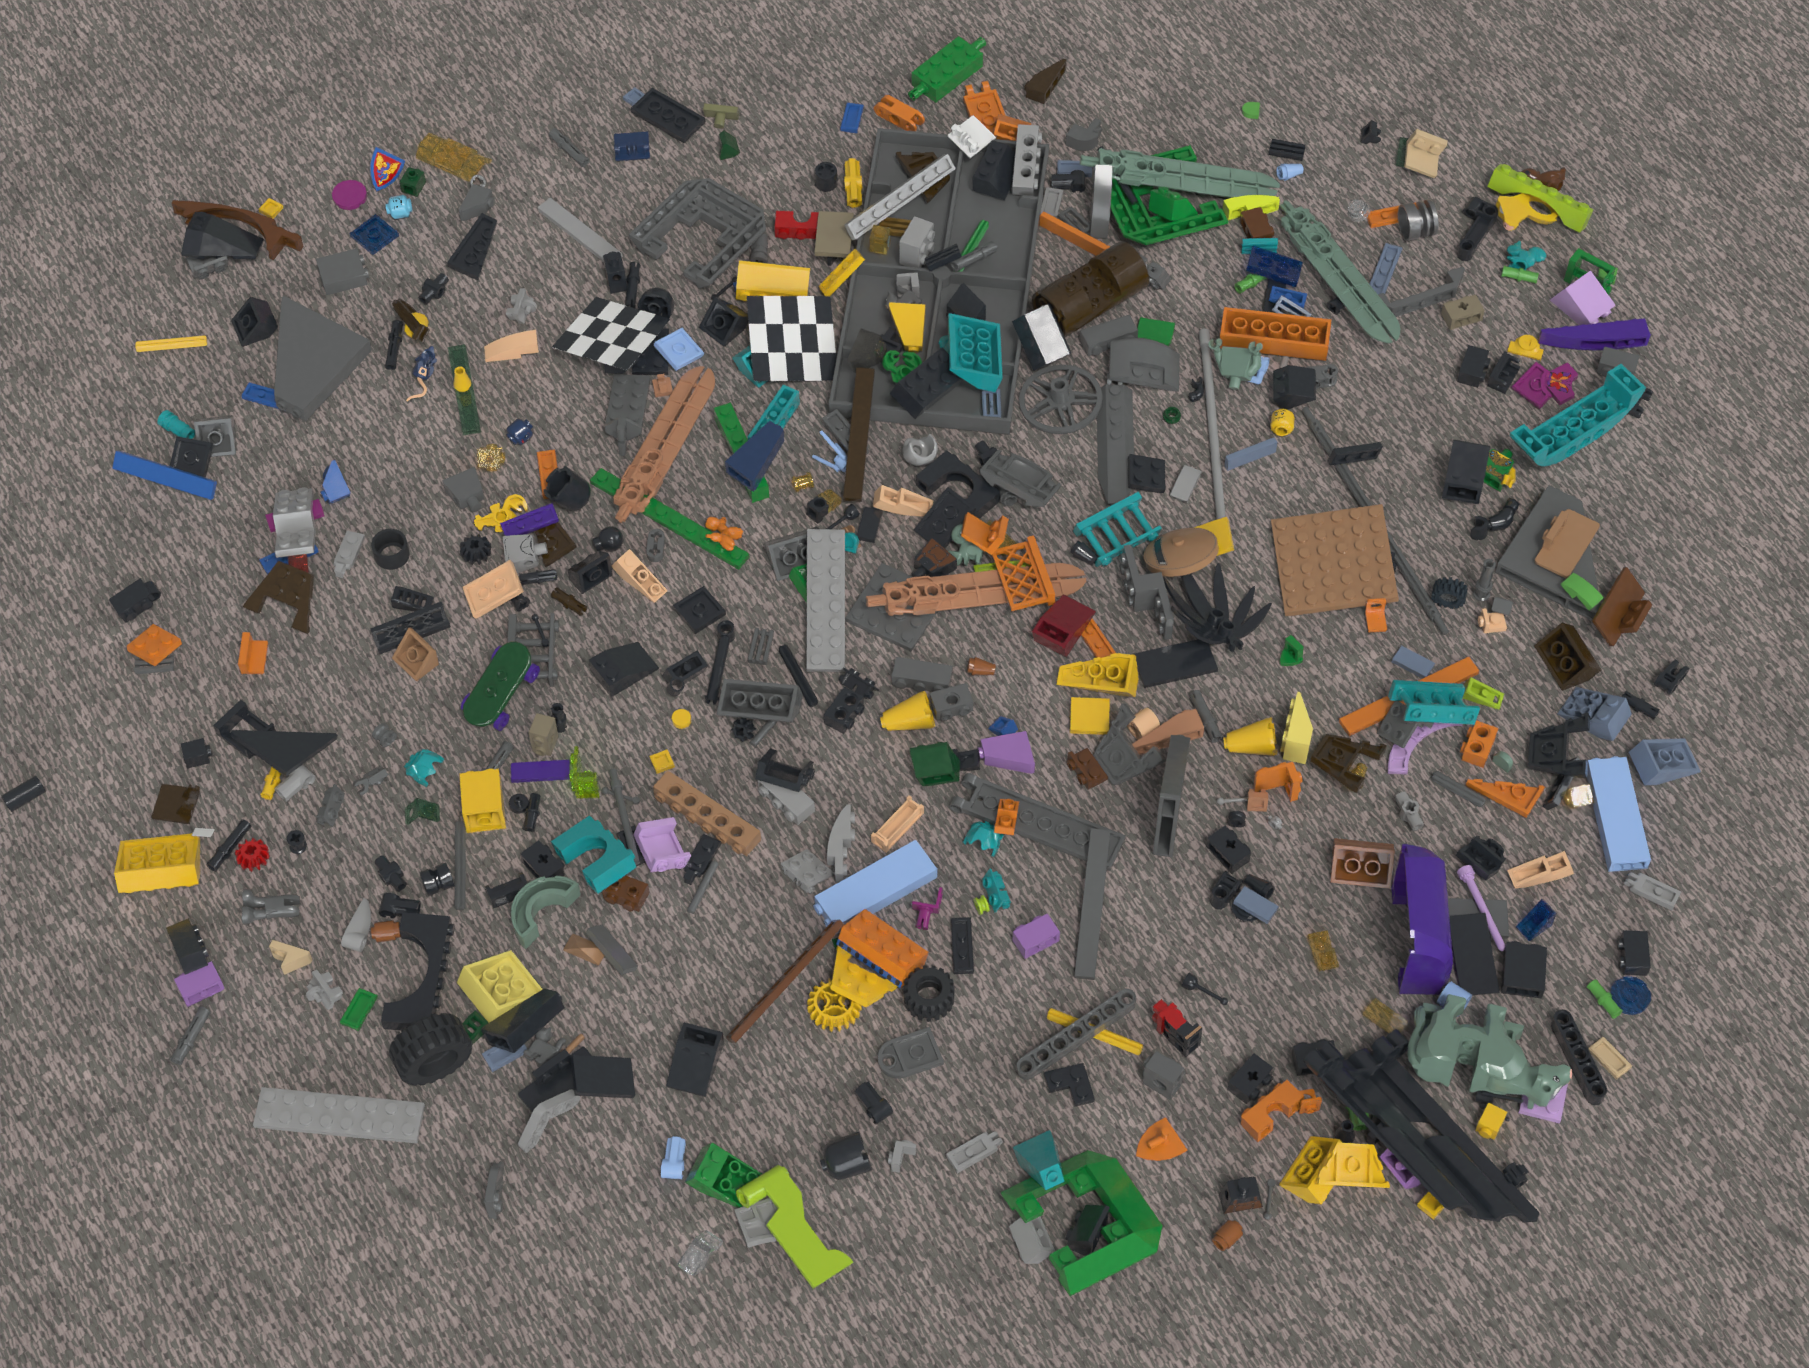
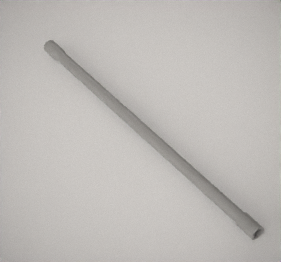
M1204 328L1199 331V340L1202 352L1217 520L1226 516L1211 351L1208 345L1210 331Z

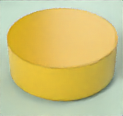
M685 709L676 710L672 714L673 725L679 729L688 727L691 724V714Z

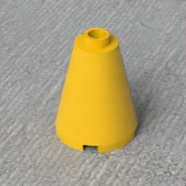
M919 692L884 711L883 716L880 717L882 727L887 728L888 731L934 728L935 721L926 692Z
M1272 717L1228 732L1227 737H1223L1225 749H1229V752L1277 755L1278 752L1275 750L1277 741Z

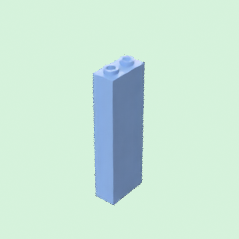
M1614 756L1608 759L1593 758L1588 760L1587 782L1608 872L1648 869L1651 858L1627 757Z
M914 840L814 896L815 905L813 906L819 916L822 914L826 927L832 920L837 919L846 924L864 909L874 914L936 879L937 868L917 840Z

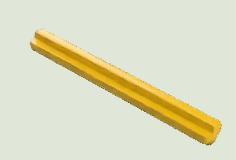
M1050 1008L1047 1013L1048 1020L1065 1027L1078 1020L1076 1017ZM1106 1029L1093 1037L1136 1055H1140L1143 1050V1044Z

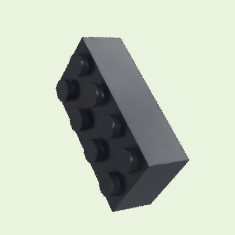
M942 347L902 378L890 394L916 419L959 385L963 379L950 371L949 353Z

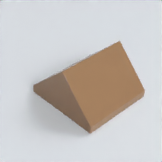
M408 628L392 659L415 681H418L439 665L436 650L412 628Z

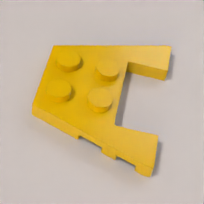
M837 946L830 990L864 1007H868L883 998L885 993L897 989V986L888 979H883L875 973H871L857 964L849 962L853 955Z

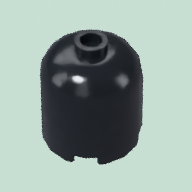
M563 466L564 468L561 469L555 468L546 479L548 485L543 491L545 496L570 511H577L583 508L591 496L589 483L567 466Z
M860 1132L852 1133L825 1145L823 1159H820L823 1171L828 1170L832 1178L843 1180L872 1171L867 1152L862 1153V1150L865 1149Z

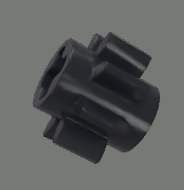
M741 718L733 722L736 725L731 729L735 735L734 738H739L744 742L747 738L751 739L754 737L752 732L757 728L754 727L753 720Z
M1513 1162L1502 1171L1508 1181L1516 1188L1521 1187L1528 1181L1526 1174L1529 1171L1523 1164L1517 1165Z

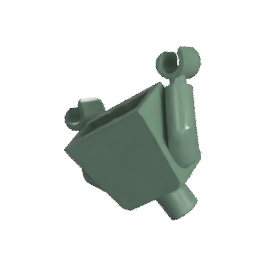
M1220 338L1216 339L1217 345H1215L1214 340L1211 339L1208 345L1211 349H1214V356L1222 376L1230 379L1228 388L1239 390L1240 382L1251 381L1252 377L1261 368V353L1259 351L1263 348V345L1258 343L1255 346V341L1249 344L1248 348L1223 346L1221 349L1222 340Z

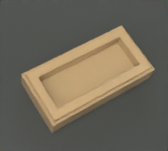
M1604 1037L1588 1048L1591 1055L1616 1080L1632 1068V1065Z

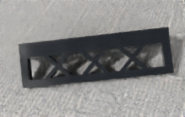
M438 602L370 628L379 654H383L398 648L408 628H412L424 638L451 626L442 602Z

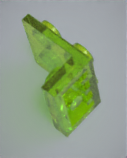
M574 746V753L570 755V763L572 765V770L569 773L571 790L575 792L576 799L600 798L597 772H581L582 763L579 747Z

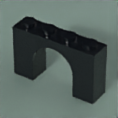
M947 450L916 475V486L928 496L950 481H960L967 484L973 492L965 500L976 508L973 515L978 519L1000 502V492L996 486L992 487L983 476L975 473L969 465H965L955 454H951Z

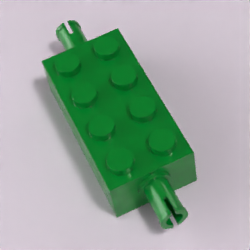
M960 36L951 41L912 71V86L914 88L908 92L910 99L915 101L924 94L935 103L941 100L983 67V53L979 50L986 46V41L979 37L972 44H969Z

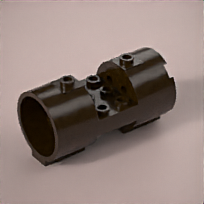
M1119 241L1091 258L1085 265L1068 275H1063L1035 292L1032 296V306L1036 310L1050 304L1064 337H1067L1098 316L1145 289L1149 284L1148 270L1139 253L1130 244Z

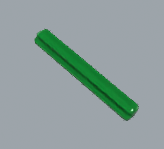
M981 220L963 249L962 256L974 251L989 228L988 221Z

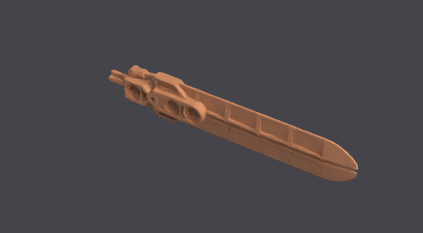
M704 366L695 367L680 378L633 462L626 469L622 476L620 487L616 490L613 497L614 504L619 505V511L615 519H618L620 523L625 522L630 513L637 515L638 512H644L650 503V499L660 489L664 477L714 390L715 377L710 368H707L698 384L696 383Z
M1066 563L1045 564L1055 597H1061L1063 594L1066 596L1071 595L1086 583V578L1066 579L1085 575L1084 571L1078 567ZM1025 566L1020 568L1028 571L1031 566ZM1007 568L1004 569L1002 572L1007 575H1010L1013 572V570ZM997 570L936 577H912L899 583L897 581L884 583L882 588L883 594L866 596V605L868 607L885 606V610L890 616L903 615V613L923 615L943 610L1008 603ZM1017 572L1014 577L1022 580L1025 575ZM1028 577L1026 583L1034 585L1036 579ZM1010 581L1008 587L1015 590L1019 584ZM1024 586L1019 590V592L1026 595L1030 591V589ZM1034 591L1030 597L1036 599L1042 597V595ZM1015 596L1013 602H1021L1024 599ZM908 605L913 606V609L906 608Z

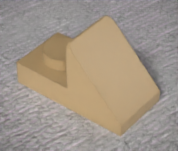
M272 940L269 946L273 957L283 961L281 968L284 974L312 962L311 954L307 950Z

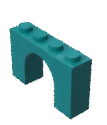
M591 816L586 817L551 841L556 855L566 864L586 851L592 849L606 850L601 858L582 870L587 884L597 894L636 868L634 853L630 849H626L619 839L616 840L610 830H605L600 821H595Z

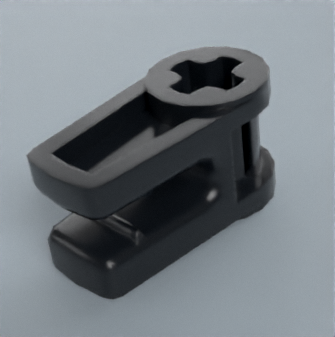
M1676 659L1659 674L1654 682V686L1661 687L1670 696L1690 669L1684 666L1674 676L1673 674L1679 664V661Z

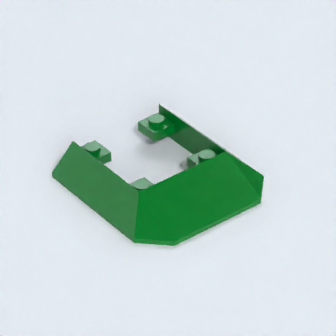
M1191 145L1151 155L1189 162L1197 161ZM1112 179L1110 210L1123 237L1149 245L1228 224V219L1223 209H1219L1215 200L1199 204L1198 209L1201 214L1173 222L1160 215L1149 217L1140 196L1150 193L1151 190H1154V187L1142 184L1140 186L1128 185L1138 200V203L1132 205L1117 180Z
M1089 1150L1062 1162L1064 1182L1045 1190L1031 1177L1001 1192L1011 1210L1016 1209L1024 1223L1043 1215L1044 1210L1037 1201V1198L1066 1184L1069 1185L1077 1198L1095 1190L1103 1203L1110 1207L1109 1211L1116 1221L1103 1227L1101 1230L1109 1245L1077 1260L1068 1245L1049 1255V1260L1060 1275L1058 1280L1069 1296L1157 1253L1163 1226L1118 1160Z

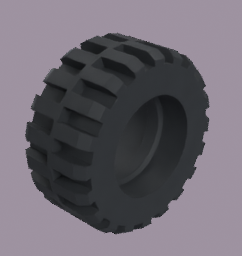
M441 1013L440 1015L433 1014L430 1017L421 1018L420 1021L410 1024L411 1026L408 1028L405 1027L400 1034L396 1035L389 1049V1056L402 1081L413 1086L417 1084L421 1086L426 1083H434L438 1079H443L448 1074L454 1073L458 1067L460 1068L464 1065V1061L469 1059L472 1052V1041L458 1017L450 1013Z

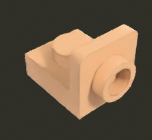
M1486 608L1482 609L1480 616H1478V625L1482 627L1483 633L1506 631L1507 626L1504 614L1498 612L1487 613Z

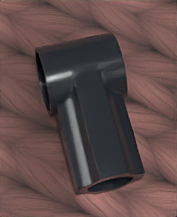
M1074 170L1070 174H1052L1051 186L1055 189H1070L1073 193H1076V191L1082 193L1086 189L1085 173L1081 170Z
M384 893L378 914L384 918L390 916L392 919L396 916L402 917V912L420 914L421 902L419 900L400 898L394 893Z
M869 1081L862 1083L854 1091V1094L866 1108L869 1118H873L875 1125L893 1114V1109L885 1098L880 1097Z

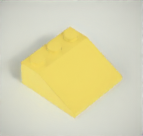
M512 950L464 966L457 980V984L489 1023L542 990Z

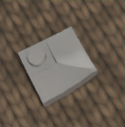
M770 1198L761 1200L749 1208L743 1206L734 1209L748 1248L777 1241L766 1226L778 1210Z

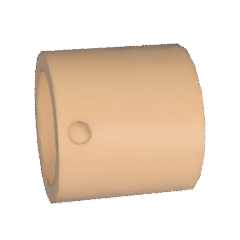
M1144 708L1136 713V717L1127 725L1130 733L1139 740L1159 727L1160 723L1151 709Z

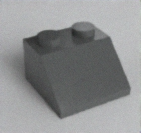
M233 415L201 418L194 421L196 440L213 443L211 457L236 454V431Z

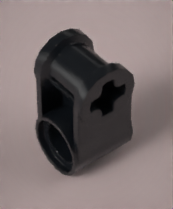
M1225 870L1212 889L1210 898L1212 907L1224 909L1240 890L1243 880L1234 878Z

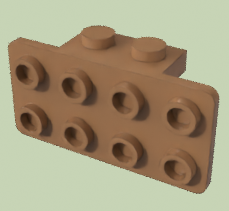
M1570 509L1561 511L1558 517L1555 516L1550 525L1552 527L1544 532L1542 537L1544 540L1543 547L1535 558L1537 565L1564 578H1568L1600 527L1598 522Z

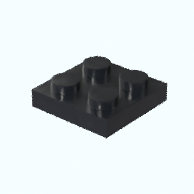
M176 436L170 467L206 478L213 443Z
M1129 454L1128 488L1164 493L1166 490L1165 460Z
M704 586L673 605L676 613L695 634L726 615L725 609Z

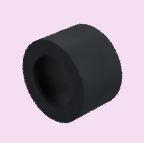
M384 529L378 532L372 539L371 547L374 559L381 568L394 570L406 564L410 552L406 536L397 529ZM389 546L401 548L394 555L386 556L381 554Z

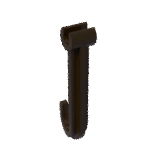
M399 298L394 300L392 303L393 309L413 332L412 338L416 341L419 339L423 343L430 329L420 324L412 315V313L417 311L410 304Z

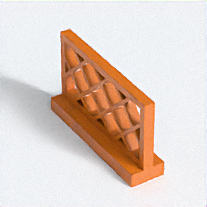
M1034 535L1027 537L1026 542L998 548L992 554L1011 611L1047 603L1048 606L1055 603V592ZM1024 548L1026 550L1024 556L1015 554L1017 550ZM1006 554L1008 557L1003 561L997 555ZM1012 557L1020 560L1017 566L1009 563ZM1024 562L1031 565L1028 571L1020 568ZM1005 567H1008L1013 570V572L1010 575H1007L1002 571ZM1017 572L1025 575L1022 580L1014 577ZM1028 577L1036 579L1034 585L1026 583ZM1010 581L1019 584L1015 590L1008 587ZM1022 586L1030 589L1027 595L1019 592ZM1034 591L1042 595V597L1036 599L1030 596ZM1015 596L1024 599L1020 603H1013V599L1015 598Z

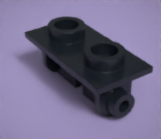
M843 667L846 673L839 677L842 685L851 690L858 685L855 692L865 699H872L874 689L879 691L875 687L876 683L867 677L864 680L859 677L860 673L853 668L847 670Z

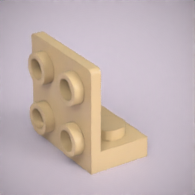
M1416 129L1407 140L1404 167L1435 178L1437 176L1439 155L1446 148L1448 140Z

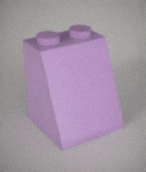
M1591 271L1550 299L1553 304L1578 325L1598 323L1599 320L1597 318L1600 316L1605 318L1612 313L1610 309L1615 306Z

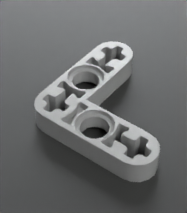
M571 1089L540 1103L532 1112L519 1139L518 1146L525 1153H528L537 1145L549 1119L573 1109L580 1101V1096H575L574 1090Z

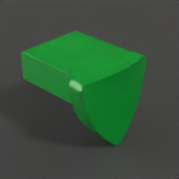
M1292 635L1285 638L1284 650L1280 657L1281 666H1294L1303 662L1304 646Z

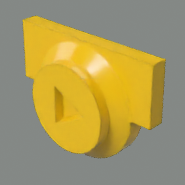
M1523 335L1518 337L1515 342L1510 341L1507 352L1541 361L1544 349H1540V344L1534 336Z

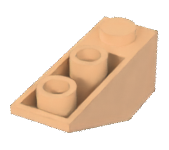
M630 549L611 565L623 580L654 603L667 592V589Z

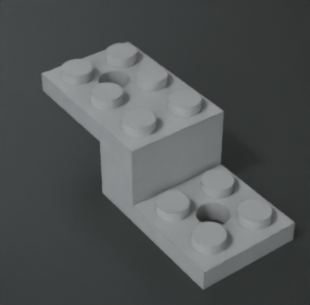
M302 487L294 491L281 490L275 494L273 518L277 534L276 558L314 553L316 527L312 510L313 488Z

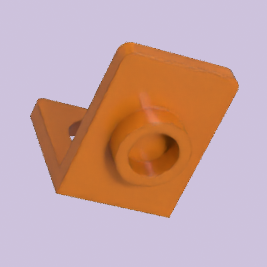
M1386 598L1367 600L1365 616L1368 632L1387 631L1384 612ZM1374 603H1380V604H1381V605L1378 606V607H1372V606H1371V605L1374 604Z
M1314 1089L1301 1090L1300 1092L1303 1095L1307 1094L1311 1098L1301 1100L1298 1110L1299 1114H1311L1319 1111L1322 1098L1316 1097Z

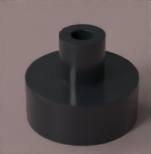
M515 794L509 799V806L512 812L521 814L524 813L525 809H528L529 801L524 794Z

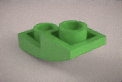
M1572 573L1560 584L1572 599L1577 596L1588 610H1591L1604 598L1589 582L1575 573Z

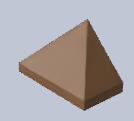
M573 933L563 949L567 953L598 966L605 956L592 941Z

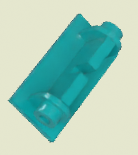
M989 869L982 878V884L987 891L989 904L992 905L995 913L1000 907L1008 909L1011 900L1007 891H1000V889L1005 888L1001 874H998L997 871L992 872V869Z

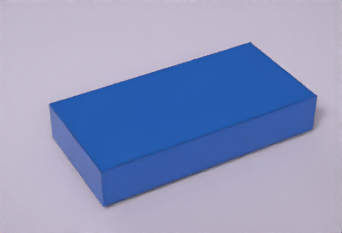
M846 104L840 128L841 131L858 133L864 105Z

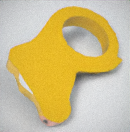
M1525 193L1511 197L1499 196L1495 204L1498 208V216L1503 220V226L1508 231L1515 230L1519 223L1527 217L1540 224H1552L1557 221L1556 219L1559 216L1548 203L1538 197ZM1536 201L1544 204L1549 208L1551 214L1546 215L1535 211L1529 202Z

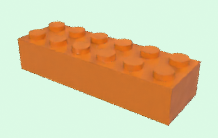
M1224 307L1220 332L1222 345L1220 348L1222 349L1223 346L1248 348L1249 344L1255 341V346L1258 343L1263 345V348L1259 351L1263 354L1326 361L1332 319Z

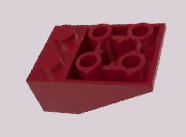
M1063 594L1040 618L1032 630L1034 641L1067 658L1096 611Z

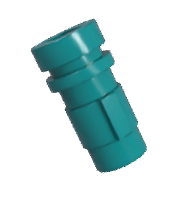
M165 410L158 417L157 424L165 430L171 431L176 436L190 439L195 437V430L182 420H179V417L171 411Z

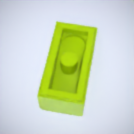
M1471 677L1465 682L1464 686L1466 689L1462 699L1494 709H1500L1504 693ZM1495 696L1498 699L1497 703L1493 702Z

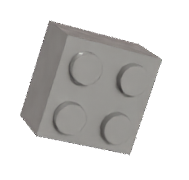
M915 216L913 217L900 240L901 265L921 268L922 265L926 264L924 258L928 257V254L932 253L935 247V242H933L935 236L934 223Z

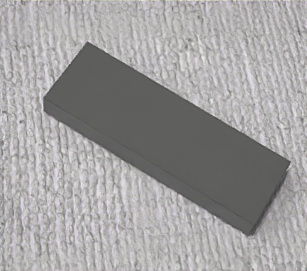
M603 924L587 929L586 934L621 975L634 972L637 969L638 965Z

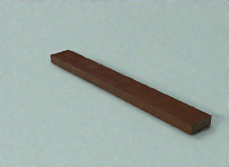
M840 919L831 921L726 1036L727 1040L731 1043H736L845 925Z

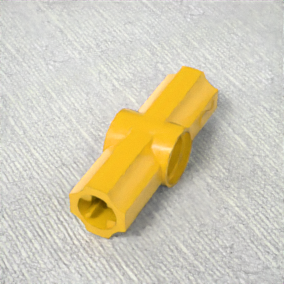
M850 158L844 164L845 192L847 193V206L857 208L862 205V175H860L859 161L855 158Z

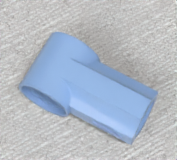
M674 1136L668 1138L665 1159L662 1160L661 1178L683 1179L685 1139Z

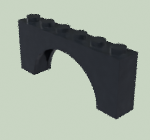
M402 912L399 927L401 939L415 942L425 951L428 956V970L424 981L413 994L400 1001L384 1002L381 1017L383 1029L402 1031L405 1027L411 1026L410 1024L413 1022H418L421 1018L436 1014V1009L440 1008L441 996H439L440 990L444 989L445 979L442 978L443 972H447L448 969L446 956L451 953V942L449 940L450 936H454L455 924H452L450 916Z

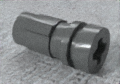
M765 233L751 245L750 262L768 264V236Z

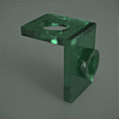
M416 798L405 807V824L409 825L417 817L439 822V804ZM413 808V814L410 817V811Z

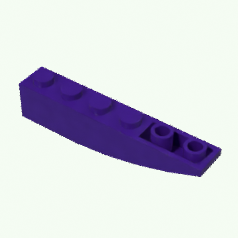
M1643 318L1541 329L1538 343L1575 350L1596 351L1603 350L1604 347L1617 350L1647 346L1651 334L1646 320Z

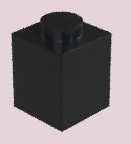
M204 738L181 743L187 769L210 763L209 756H212L210 744L206 745Z

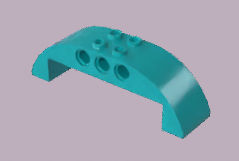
M1620 364L1607 372L1602 387L1533 430H1530L1525 424L1510 432V438L1537 465L1550 466L1556 464L1612 429L1634 407L1646 387L1627 368Z

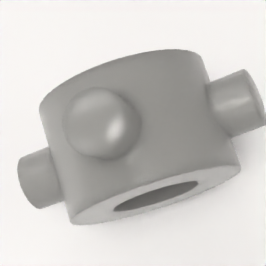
M1275 815L1268 817V823L1274 829L1282 828V821L1279 817Z

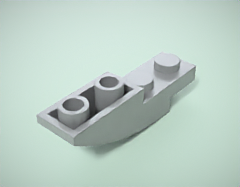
M847 804L840 812L833 825L828 842L827 864L835 865L836 883L841 882L843 876H847V864H843V858H847V848H851V841H855V829H851V824H855V812H851V804Z

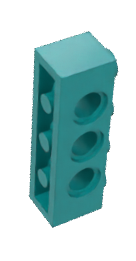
M782 385L748 435V440L769 421L784 428L800 405L799 391Z

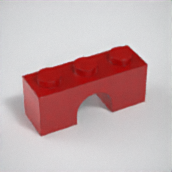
M776 211L775 237L781 239L816 240L819 212H811V217L806 222H797L794 219V211Z

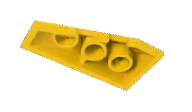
M1115 653L1107 657H1097L1085 662L1079 661L1059 667L1056 685L1119 696L1136 697L1139 680L1136 656Z

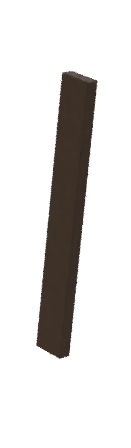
M856 368L843 501L862 502L875 369Z

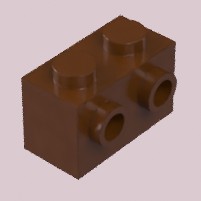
M626 875L602 891L606 902L613 905L617 903L631 912L633 910L640 912L650 893L647 883Z

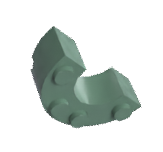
M544 876L529 882L517 893L511 907V920L515 936L523 948L527 949L540 936L537 924L534 922L538 911L549 905H561L568 908L581 895L577 882L563 876L545 878Z

